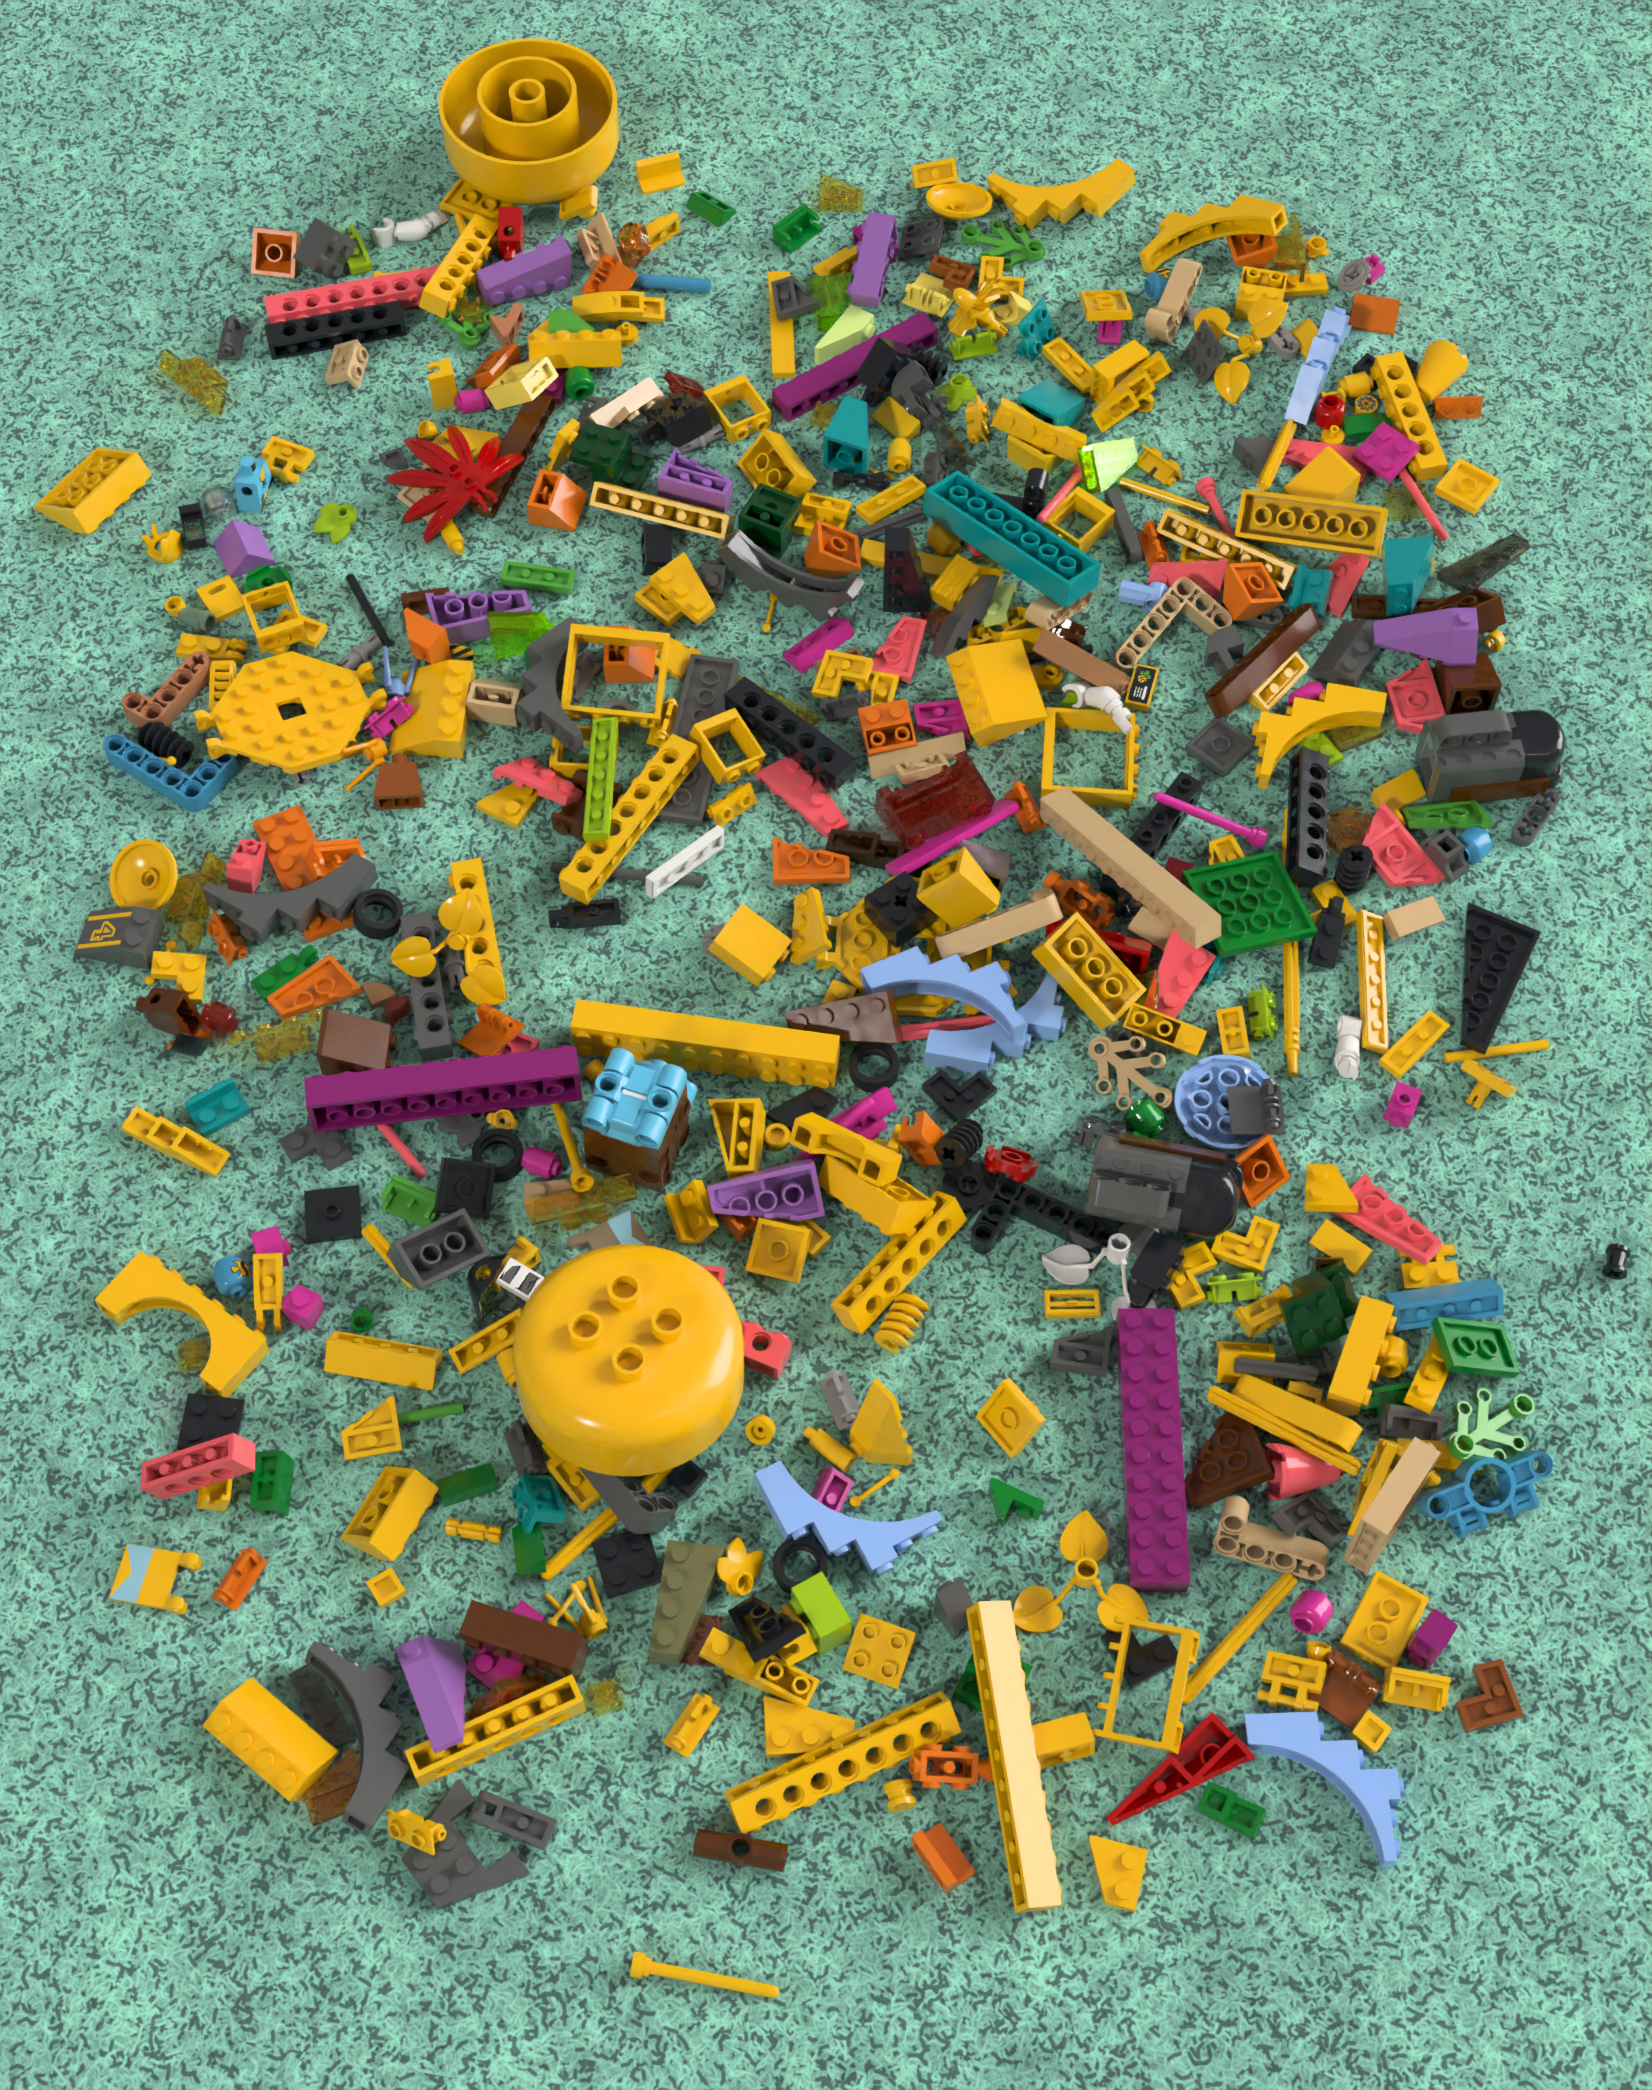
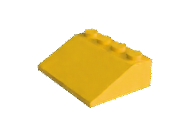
M97 447L37 502L34 508L75 533L89 535L98 529V525L104 519L111 517L115 512L114 510L120 504L127 502L130 499V495L136 489L144 486L146 480L152 474L137 452Z
M1021 639L968 646L946 656L970 733L980 748L1049 719Z
M445 660L416 669L410 686V695H405L407 698L403 701L405 705L409 702L415 710L412 712V716L399 726L394 721L393 726L395 729L391 734L389 754L404 753L405 755L463 758L469 724L466 699L471 683L476 679L473 661ZM410 670L402 672L401 680L404 685Z

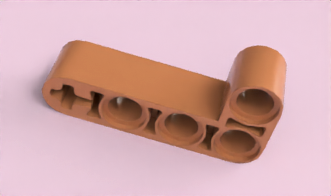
M201 651L190 654L151 698L138 692L125 694L121 703L127 720L140 728L148 722L156 723L158 721L169 727L210 681L211 663L208 655Z

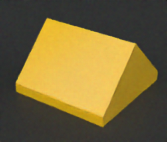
M1009 434L1007 437V458L1028 471L1032 468H1041L1047 471L1050 476L1064 460Z

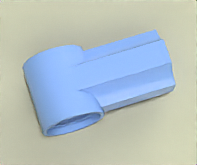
M1122 580L1118 601L1143 606L1145 611L1150 612L1169 588L1161 582H1151L1149 585Z

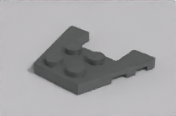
M460 1779L454 1783L429 1819L435 1823L442 1824L447 1832L444 1840L434 1844L435 1855H430L410 1846L401 1859L437 1910L530 1875L513 1850L486 1870L451 1822L476 1803Z

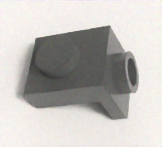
M709 560V563H702L700 580L708 594L724 595L726 573H728L729 568L723 565V561Z

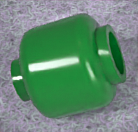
M574 366L565 372L563 384L569 398L584 401L585 396L594 393L595 383L592 373L588 368Z
M1140 1098L1125 1112L1128 1115L1125 1122L1133 1132L1137 1131L1140 1135H1149L1151 1138H1154L1164 1129L1161 1123L1165 1120V1114L1151 1099L1143 1101Z

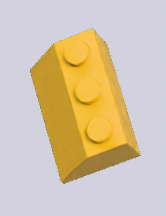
M767 429L760 433L736 463L754 489L757 488L759 483L802 499L817 482L783 435Z
M385 1466L340 1539L379 1560L394 1562L395 1558L403 1552L404 1544L410 1534L417 1529L421 1516L432 1505L434 1496L439 1488L414 1468Z

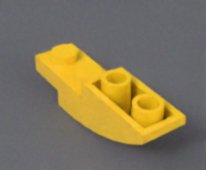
M608 291L572 297V311L584 321L617 324L618 319L663 323L665 320L664 298L644 297V292Z
M714 1627L698 1655L723 1668L725 1674L767 1694L802 1707L808 1706L820 1681L793 1665L788 1667L782 1659L774 1655L754 1663L743 1642Z

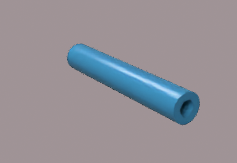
M637 273L638 277L632 285L633 287L710 293L711 290L710 279Z

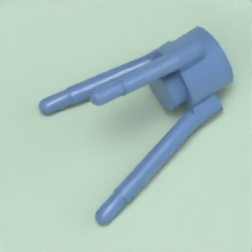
M383 646L385 671L382 674L387 694L385 700L388 702L395 696L400 699L405 695H410V686L419 659L415 657L404 685L402 680L391 678L387 646Z

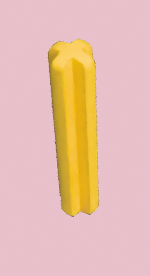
M368 1224L361 1230V1234L399 1276L386 1254L391 1244L373 1224ZM401 1278V1280L408 1286V1288L414 1287L413 1285L405 1281L403 1278Z

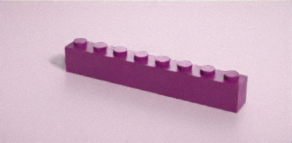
M923 312L910 316L907 320L891 326L886 331L872 336L867 341L855 345L846 352L834 356L825 363L815 366L813 369L796 376L783 385L777 386L772 390V406L787 422H790L862 384L858 380L857 371L878 337L902 342L908 345L909 348L913 343H916V351L920 347H925L926 350L938 343V327Z

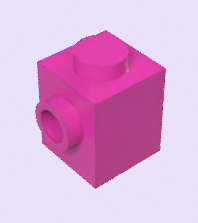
M1397 1081L1383 1119L1393 1126L1408 1128L1422 1090Z
M278 1226L251 1233L256 1254L283 1253V1268L289 1266L287 1256L291 1255L292 1252L288 1239L282 1240Z
M298 1284L295 1285L292 1292H287L282 1301V1308L287 1320L309 1331L313 1329L325 1310L321 1295Z

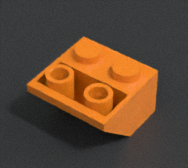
M540 469L527 503L529 524L575 533L588 494L563 473Z
M629 625L605 626L611 628L636 630ZM604 644L603 666L605 683H654L655 649Z
M907 699L858 708V723L868 756L917 746Z

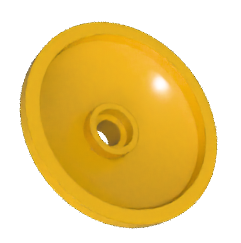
M965 182L938 184L931 187L926 194V202L935 213L954 221H967L980 217L991 209L993 202L992 195L987 190Z
M151 839L136 840L125 846L115 858L109 876L110 892L115 903L120 908L136 906L160 910L171 898L177 883V864L173 854L165 845Z

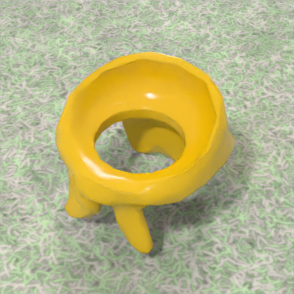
M153 523L151 526L152 538L149 535L141 536V539L148 547L147 554L156 562L172 563L179 559L184 552L182 534L173 529L169 532L158 534L156 524ZM159 541L161 551L155 549V545Z

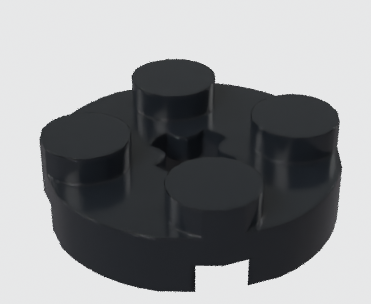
M968 1159L962 1166L946 1170L942 1181V1192L955 1197L964 1214L977 1212L983 1209L996 1186V1178L993 1172L985 1169V1164L981 1163L980 1165ZM968 1181L969 1184L974 1183L975 1186L973 1187V1190H965L963 1188L964 1182Z

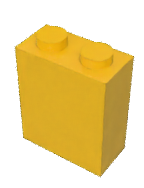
M742 903L714 939L708 950L758 987L762 980L768 982L776 972V969L773 968L774 964L777 961L782 964L791 952L787 947L792 940Z

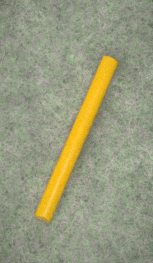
M1124 477L1119 482L1121 487L1206 516L1211 508L1210 506Z
M1548 1039L1491 1046L1488 1047L1485 1055L1469 1049L1444 1053L1443 1057L1445 1063L1465 1061L1466 1059L1474 1060L1549 1049Z

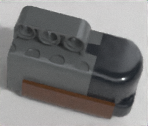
M1535 709L1514 712L1490 710L1442 716L1437 720L1425 721L1416 747L1415 758L1423 788L1426 792L1427 802L1449 801L1452 803L1476 800L1478 803L1533 797L1537 793L1546 792L1547 788L1554 789L1562 776L1560 760L1565 748V736L1559 722L1551 714Z
M1121 1133L1120 1137L1102 1134L1096 1148L1090 1174L1085 1214L1202 1238L1216 1237L1234 1226L1243 1185L1244 1169L1239 1162L1227 1159V1154L1124 1133Z

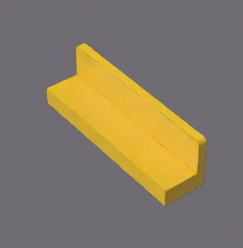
M334 1331L326 1342L324 1371L432 1390L435 1385L436 1368L442 1361L443 1350Z

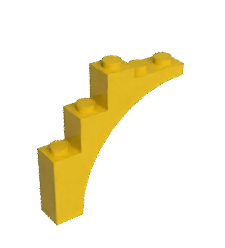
M1118 158L1106 168L1090 177L1059 186L1037 187L1022 185L1006 180L993 172L987 177L988 191L992 197L1002 200L1009 209L1013 210L1015 222L1018 225L1025 226L1030 231L1048 214L1054 220L1058 219L1063 224H1066L1082 208L1087 213H1092L1100 218L1136 184L1134 169Z
M1240 194L1228 208L1205 203L1194 216L1171 211L1159 224L1160 233L1139 253L1143 271L1150 273L1174 255L1208 240L1240 234H1261L1275 237L1288 224L1284 204Z
M1327 683L1326 691L1320 692L1318 701L1294 697L1292 707L1287 706L1286 715L1261 711L1259 721L1254 720L1251 734L1256 736L1254 746L1259 747L1258 757L1262 758V762H1257L1254 777L1259 778L1257 788L1267 790L1271 775L1282 757L1292 747L1307 737L1321 731L1345 726L1380 728L1387 693Z

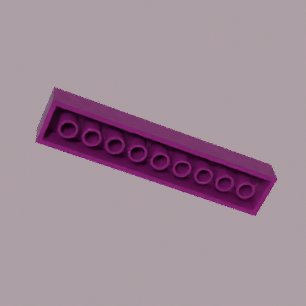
M565 1045L553 1049H532L528 1052L520 1053L506 1052L495 1056L480 1055L470 1059L454 1058L445 1062H424L420 1065L411 1066L397 1065L394 1068H371L361 1072L345 1071L336 1075H315L311 1078H304L306 1109L314 1133L583 1100L576 1046L569 1047Z
M1118 1308L1115 1329L1128 1586L1136 1592H1187L1190 1585L1175 1310Z

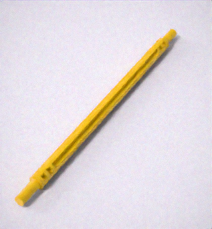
M1288 808L1284 810V829L1282 830V863L1285 868ZM1293 882L1295 888L1298 891V884ZM1298 941L1283 944L1284 1053L1287 1054V1076L1289 1077L1298 1076V1054L1300 1053Z

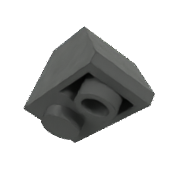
M961 1578L954 1582L951 1580L944 1582L937 1588V1593L935 1594L934 1614L953 1640L969 1631L966 1609L974 1605Z

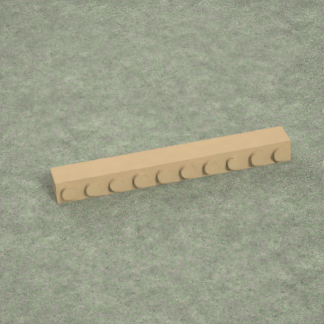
M1064 786L1040 798L1041 810L1039 813L1042 821L1046 824L1048 823L1056 830L1058 835L1067 839L1089 861L1094 862L1100 867L1104 874H1108L1121 888H1125L1136 901H1140L1146 906L1151 914H1155L1168 928L1173 929L1179 934L1183 941L1188 942L1197 949L1221 936L1220 914Z

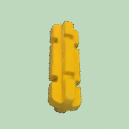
M448 1518L445 1525L446 1534L451 1536L460 1534L463 1538L481 1541L488 1539V1542L499 1543L502 1536V1528L496 1525L487 1527L484 1523L467 1520L459 1522V1519Z

